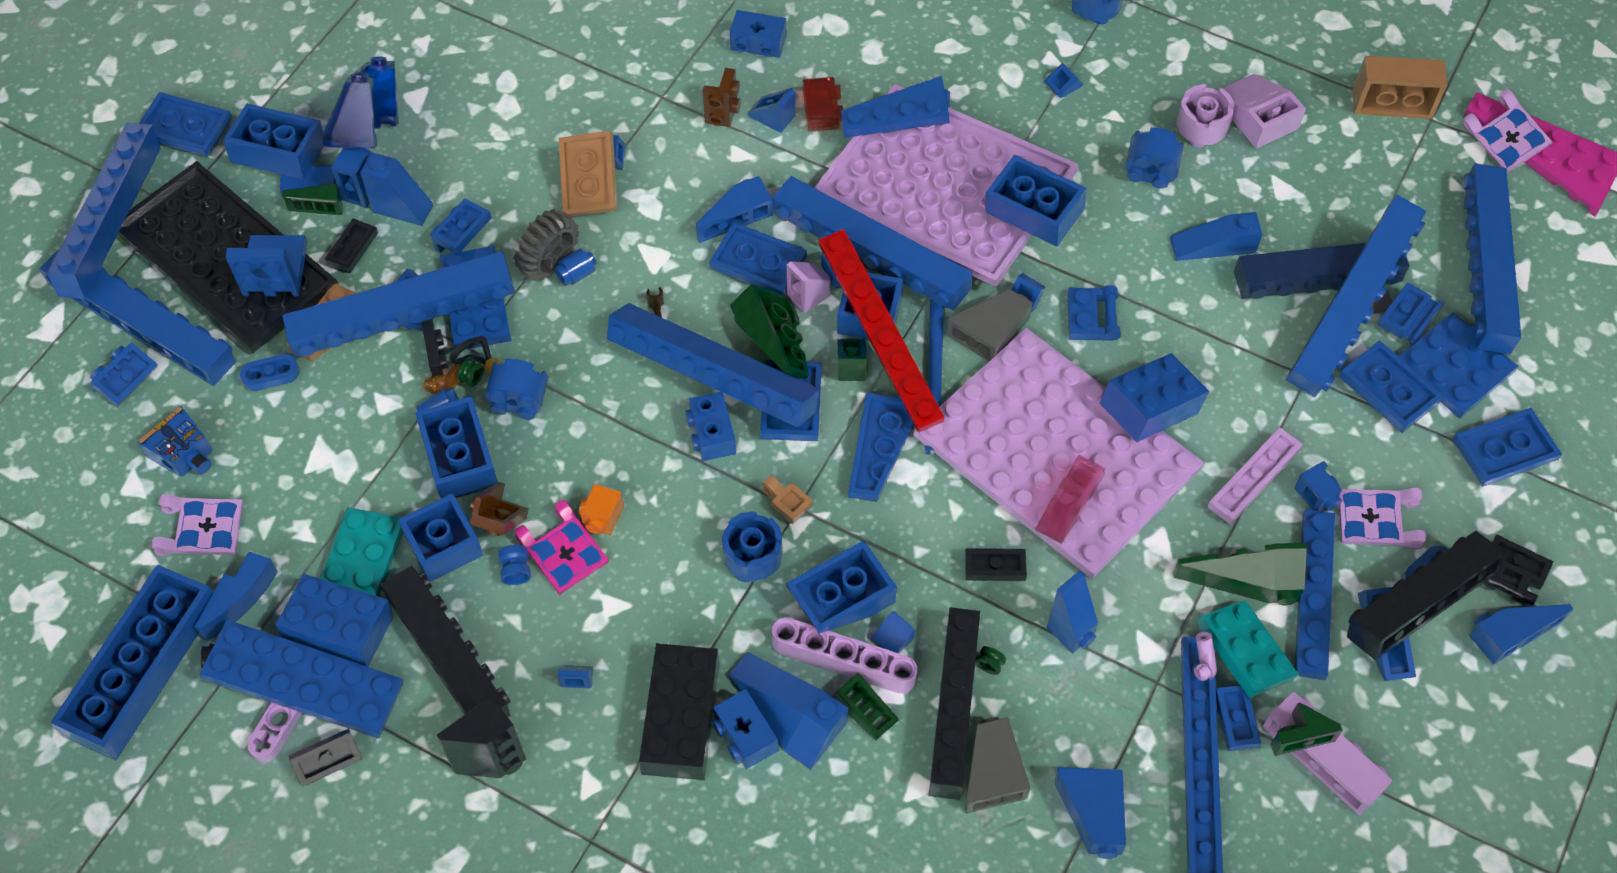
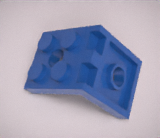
M250 235L248 248H227L226 260L242 295L249 296L250 291H263L265 296H277V291H291L293 296H299L308 243L306 236Z

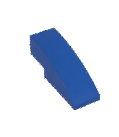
M248 552L235 577L223 574L194 626L202 639L209 641L220 634L227 619L234 622L238 621L256 604L278 573L270 558Z
M1392 587L1359 592L1360 608L1363 610L1371 604L1377 595L1386 594ZM1409 637L1376 660L1384 681L1416 677Z

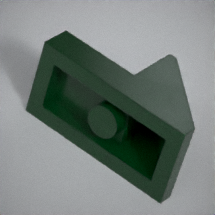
M837 339L838 380L865 381L867 371L866 340Z
M1297 703L1292 712L1295 725L1279 729L1270 745L1275 756L1335 742L1343 729L1341 724L1302 703Z

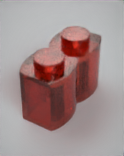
M834 77L803 79V100L808 132L839 129V121H842L841 110H843V105H838L837 101L841 100L840 84L835 85Z

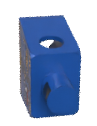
M179 406L137 441L147 458L178 476H184L191 469H194L198 474H204L212 465L211 460L207 458L212 451L211 446L182 406Z

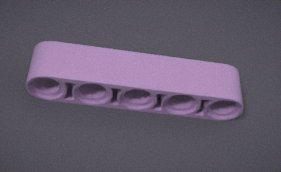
M780 618L772 626V645L775 651L781 655L850 678L859 673L867 683L900 694L910 692L915 686L917 665L908 656L831 631L818 634L813 625L792 618ZM783 633H789L793 637L784 640L778 636ZM815 642L821 644L822 647L811 649L808 645ZM847 652L851 657L841 659L837 657V654ZM868 662H877L880 667L871 669L866 664ZM899 671H904L910 676L903 679L895 674Z

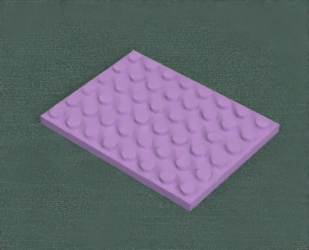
M894 84L887 94L905 88ZM948 107L950 123L854 136L814 187L972 272V276L996 287L1032 235L987 214L986 191L1014 154L1069 180H1072L1077 173L1078 164Z
M1025 328L939 407L945 417L944 422L920 433L916 429L914 430V436L924 445L931 446L934 449V453L1091 579L1162 510L1204 465L1202 460L1164 431L1136 442L1099 404L1106 388L1028 328Z

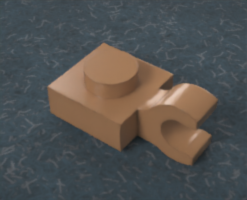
M772 475L762 482L765 486L762 491L769 498L773 499L771 507L792 525L813 506V500L792 482L785 488Z

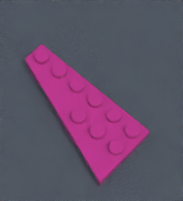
M1476 92L1464 116L1473 113L1482 127H1484L1508 110L1499 101ZM1530 115L1550 138L1552 144L1524 163L1551 184L1563 187L1569 192L1568 197L1575 202L1580 200L1589 207L1588 212L1596 217L1617 176V152Z

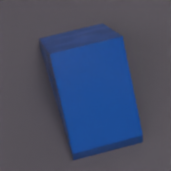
M793 88L762 96L747 114L760 123L782 133L795 117V91Z

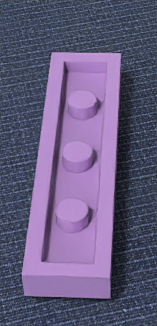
M1279 427L1212 498L1208 508L1232 525L1297 455L1303 444Z

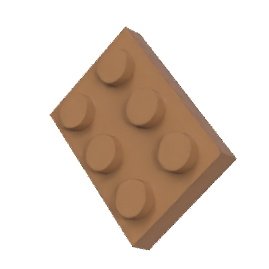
M609 130L559 138L563 212L570 217L618 211L613 133Z

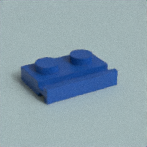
M1407 282L1380 318L1377 325L1401 339L1404 337L1410 340V344L1413 345L1440 310L1443 302L1434 301L1431 299V295Z

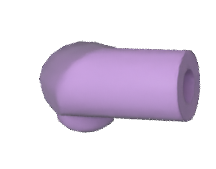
M1201 632L1196 636L1200 664L1195 666L1194 673L1199 680L1205 681L1215 676L1217 667L1212 635L1208 632Z

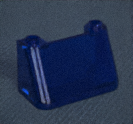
M383 56L371 57L370 62H366L345 80L322 133L324 146L374 149L378 145L374 129H380L381 124H391V126L399 124L395 61H387V58Z

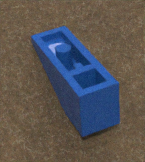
M757 176L752 179H745L734 185L696 223L697 240L699 243L726 234L733 222L747 226L773 216V199L761 178Z
M1256 212L1230 214L1172 235L1170 240L1176 261L1254 254L1259 246L1262 230Z
M1080 570L1057 589L1047 629L1072 654L1080 647L1083 649L1087 648L1095 640V631L1098 625L1085 575Z
M1570 604L1507 608L1501 609L1493 615L1487 612L1474 622L1476 627L1469 636L1494 665L1562 623L1572 612L1573 607Z

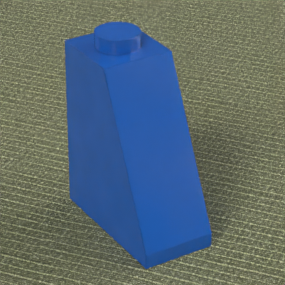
M371 152L360 174L373 213L423 226L433 207L432 201L397 159Z
M1058 767L1055 775V786L1088 853L1098 854V857L1103 859L1116 858L1117 855H1122L1126 846L1123 770Z

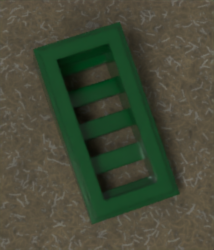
M337 183L282 191L288 211L343 215L342 197Z
M859 673L854 675L832 695L834 699L848 707V715L875 741L899 721L898 717ZM856 689L859 693L851 700L847 695ZM864 697L868 702L859 709L855 704ZM874 706L877 711L867 719L864 713ZM883 715L886 720L875 728L872 723Z

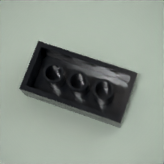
M656 643L639 756L642 775L705 781L711 721L713 718L719 671V653L717 648Z

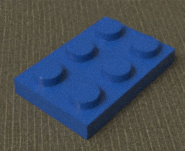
M159 92L139 123L152 124L160 144L208 157L231 121L232 116L230 111Z
M733 222L709 261V266L713 270L746 283L785 295L787 292V264L791 261L804 262L807 258V250Z
M1380 340L1342 369L1338 376L1401 433L1405 432L1436 407L1444 397Z
M765 360L766 365L783 372L773 360ZM807 361L809 376L806 379L792 376L820 389L816 413L802 425L796 427L762 411L760 439L818 441L822 362Z
M1532 408L1457 433L1453 438L1454 443L1482 487L1557 461L1562 456L1561 451Z

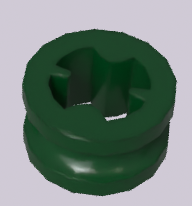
M469 358L459 368L457 379L462 383L466 382V385L474 387L483 376L484 366L480 363L476 364L473 359Z
M983 646L980 650L981 655L976 657V665L989 674L998 675L1001 672L1000 666L1004 665L1007 660L1006 657L995 648Z

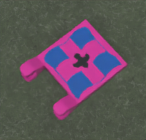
M563 499L555 503L554 506L557 516L564 523L537 541L534 540L525 525H521L514 530L519 544L527 548L528 554L559 595L609 563V559Z

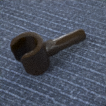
M659 287V294L656 296L650 295V291L647 289L648 305L653 308L655 315L662 317L661 306L664 304L662 288Z

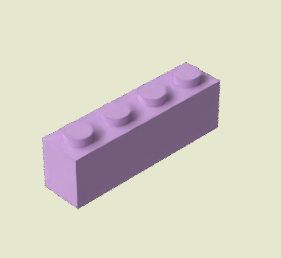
M1292 692L1268 716L1262 727L1275 737L1279 729L1295 725L1292 712L1297 703H1302L1313 710L1314 707L1309 700ZM1342 734L1339 735L1335 742L1290 752L1359 816L1367 810L1393 781L1388 777L1386 770L1382 766L1373 763L1363 754L1362 749L1355 742L1348 741Z

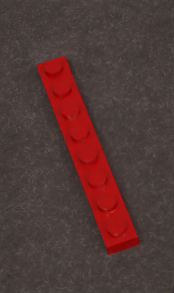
M842 229L819 239V246L917 432L920 433L944 422L945 417L845 230Z

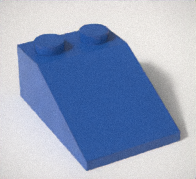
M864 540L786 583L787 588L818 634L869 618L896 603L897 586Z

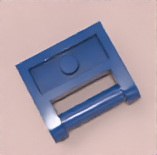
M1107 285L1103 288L1068 287L1069 340L1114 341L1121 337L1120 327L1117 326L1116 299L1118 298V288L1116 286ZM1097 301H1105L1106 327H1098Z

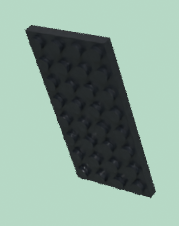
M198 161L133 207L118 233L121 238L252 354L285 328L282 315L312 307L323 298L333 285H338L336 278L306 254L299 296H293L291 291H277V296H265L263 291H250L249 296H243L226 260L227 248H248L250 235L284 234Z

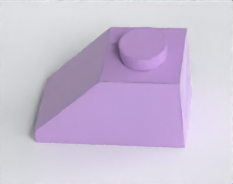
M791 261L787 264V296L804 314L830 296L831 280L824 270H819L813 263Z

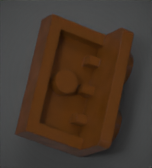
M725 67L719 87L704 85L702 91L705 123L714 126L730 127L734 113H739L741 99L737 98L740 89V81L736 80V69Z
M498 482L473 498L470 505V513H472L470 524L485 529L491 535H504L527 519L529 508L503 500L505 484Z

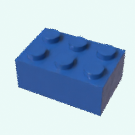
M246 103L223 139L231 163L303 180L326 143L320 120Z
M1014 154L986 191V213L1058 247L1085 209L1087 188Z
M1170 353L1111 379L1099 404L1136 442H1139L1197 415L1209 390Z
M472 396L415 412L440 499L452 493L455 498L490 488L498 483Z
M303 574L279 617L276 627L281 638L368 667L393 619V614L388 599Z

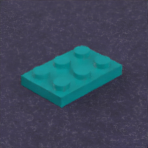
M347 507L320 579L380 597L382 591L380 584L385 582L403 534L398 519L401 517Z
M1246 600L1202 615L1196 622L1203 632H1208L1212 635L1215 650L1249 698L1291 682L1299 675Z

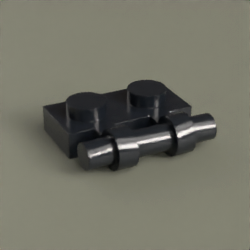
M1496 534L1492 542L1504 550L1505 554L1499 572L1484 582L1486 583L1485 586L1492 590L1497 588L1511 595V599L1520 603L1523 601L1533 606L1538 595L1527 589L1529 585L1538 590L1542 588L1554 561ZM1505 573L1519 580L1518 584L1516 585L1501 578L1502 574Z

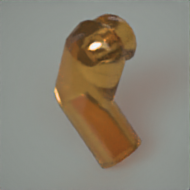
M454 364L447 375L426 378L423 383L425 391L436 394L443 388L447 390L453 387L455 389L459 383L457 373L461 366Z

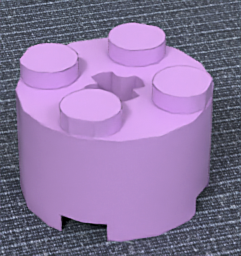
M1207 84L1193 86L1184 94L1176 126L1180 134L1190 141L1193 147L1202 148L1205 145L1218 143L1226 137L1233 116L1234 101L1231 95L1220 87L1219 90H1215L1213 88H1206Z

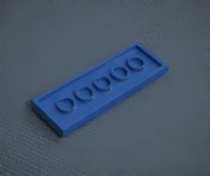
M228 619L200 672L201 679L376 738H380L404 684L403 678Z

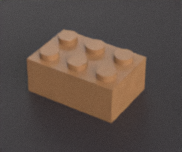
M1365 56L1352 89L1354 114L1433 119L1447 87L1445 61Z

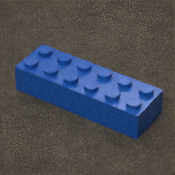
M156 565L50 724L64 738L116 761L199 633L194 626L213 594L211 588L160 565Z

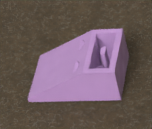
M1256 74L1247 76L1222 88L1231 95L1234 101L1232 121L1256 149L1300 128L1306 108L1290 90Z

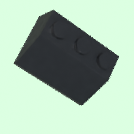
M492 696L437 734V738L455 774L502 778L506 774L510 775L516 772L522 766L523 761L526 760L513 723Z

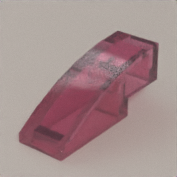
M1078 455L1066 478L1064 477L1035 530L1062 544L1103 479L1105 468Z

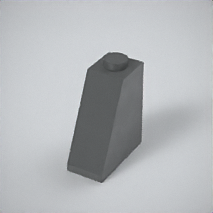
M1008 289L953 315L948 320L947 336L990 361L1013 340L1029 320L1033 302L1029 301L1024 295L1017 294Z
M990 717L977 725L964 807L966 814L1028 799L1031 788L1008 717L1003 719Z

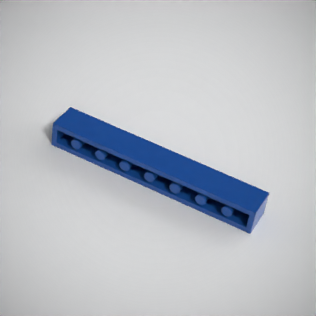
M126 123L47 272L58 297L86 298L161 149L152 124Z
M1474 163L1470 172L1464 175L1462 188L1466 191L1464 199V209H1467L1465 229L1469 233L1466 244L1467 250L1470 251L1468 271L1472 275L1469 286L1470 293H1473L1471 314L1475 318L1472 334L1473 337H1476L1477 349L1511 354L1521 339V326L1507 168Z
M790 176L772 197L774 214L779 219L789 221L798 226L801 231L811 233L820 239L844 229L860 260L869 268L877 269L889 277L903 279V284L910 287L912 291L929 297L941 307H947L954 311L972 289L971 271L793 176Z
M1398 194L1386 208L1285 379L1286 381L1313 397H1316L1321 390L1326 392L1335 379L1331 375L1335 367L1340 369L1348 357V354L1345 353L1348 345L1353 347L1362 333L1357 329L1361 323L1366 324L1374 312L1370 307L1374 301L1379 302L1385 294L1387 288L1383 286L1387 279L1391 281L1399 270L1400 266L1396 264L1400 257L1404 259L1413 245L1409 243L1412 235L1417 237L1423 229L1425 223L1421 220L1426 210Z
M58 251L39 268L48 285L52 287L53 285L47 272ZM102 266L86 298H71L212 386H215L236 363L231 352L233 349L225 340L221 338L216 340L202 326H193L182 314L176 313L175 315L161 301H152L141 289L137 287L132 289L118 275L114 277L109 275Z
M503 251L282 316L288 344L296 357L308 356L326 348L339 347L343 343L357 339H366L371 335L384 331H393L398 327L408 324L421 323L425 319L435 316L448 315L453 311L466 307H475L486 301L502 299L516 292Z
M631 303L624 305L609 315L607 340L793 426L799 427L816 413L819 388Z

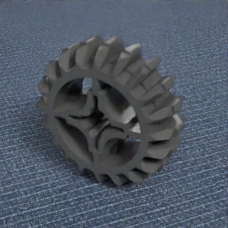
M555 209L544 211L542 216L537 215L535 221L529 223V227L523 230L524 234L518 239L519 245L515 247L516 254L513 258L515 266L519 268L522 274L534 281L538 280L541 282L545 277L550 278L555 273L554 267L558 265V261L575 251L574 246L578 243L576 238L580 233L578 225L565 212L562 213Z

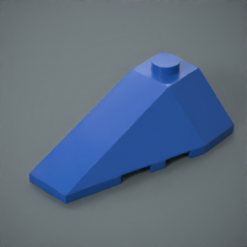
M749 652L744 655L729 674V678L740 692L745 689L748 691L785 753L810 770H812L848 722V707L823 690Z

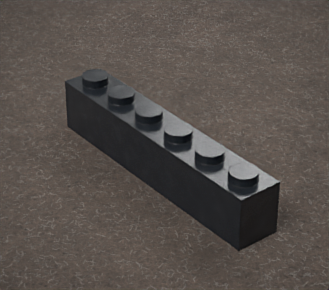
M1474 531L1466 538L1460 537L1446 552L1440 551L1426 566L1420 565L1409 578L1397 581L1389 592L1384 595H1377L1369 606L1363 610L1357 609L1349 618L1348 623L1350 625L1347 638L1371 658L1377 660L1499 572L1505 551L1478 531Z
M411 565L381 583L380 585L389 603L463 714L465 715L492 696L506 716L510 717L507 705L511 701L502 687L495 688L491 682L495 677L487 664L484 663L480 666L476 660V657L479 656L476 648L470 640L463 641L460 636L463 633L461 626L454 617L449 619L444 612L448 609L440 595L433 596L429 591L432 585L425 573L418 574Z
M949 608L928 796L960 800L980 620V611Z

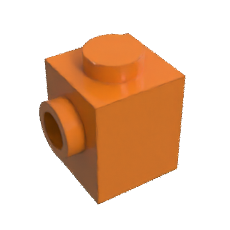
M594 484L588 498H583L579 507V515H581L583 527L594 534L604 533L611 536L624 507L622 492Z

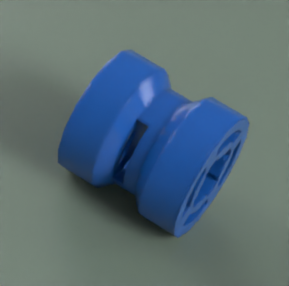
M509 545L498 551L499 564L503 567L500 571L502 583L506 585H520L531 579L530 566L526 564L529 557L525 546Z

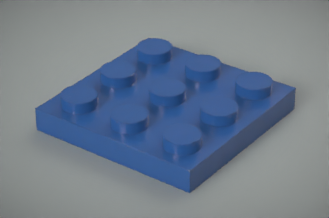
M1452 312L1399 357L1444 396L1441 403L1461 419L1517 370L1518 365L1504 353L1477 349L1476 337H1473L1472 334L1473 328Z

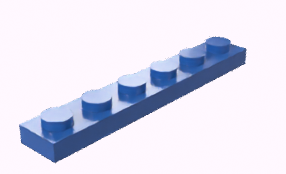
M1305 509L1302 518L1301 543H1306L1307 556L1305 590L1298 601L1295 669L1300 677L1326 680L1329 668L1335 513Z

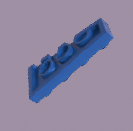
M942 76L841 110L845 138L950 123Z
M866 393L848 498L878 501L914 426L899 397Z

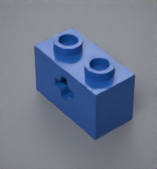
M736 10L730 30V50L780 58L787 36L786 18Z
M746 689L713 707L714 719L711 722L715 731L720 737L725 735L730 743L727 748L731 757L736 763L741 761L746 770L779 751L777 737ZM742 727V729H743L744 731H749V732L746 733V734H744V732H743L742 730L738 731V729H740V728Z

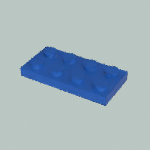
M495 246L462 251L458 255L455 253L440 255L442 268L496 253ZM504 298L486 301L478 306L466 307L449 314L455 348L462 342L478 336H484L487 339L488 345L511 341ZM479 344V345H474V346H470V347H468V348H466V349H471V348H476V347H482V345H481V344Z

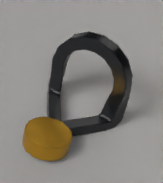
M484 336L470 338L462 342L449 356L453 364H461L471 358L485 365L489 375L495 361L501 364L497 358H492L487 339ZM479 344L482 345L485 358L476 354L458 358L459 354L466 348Z

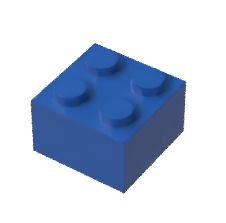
M868 273L896 325L902 300L903 279ZM843 292L837 314V334L868 339Z
M453 493L398 519L413 554L430 582L484 556L479 540Z

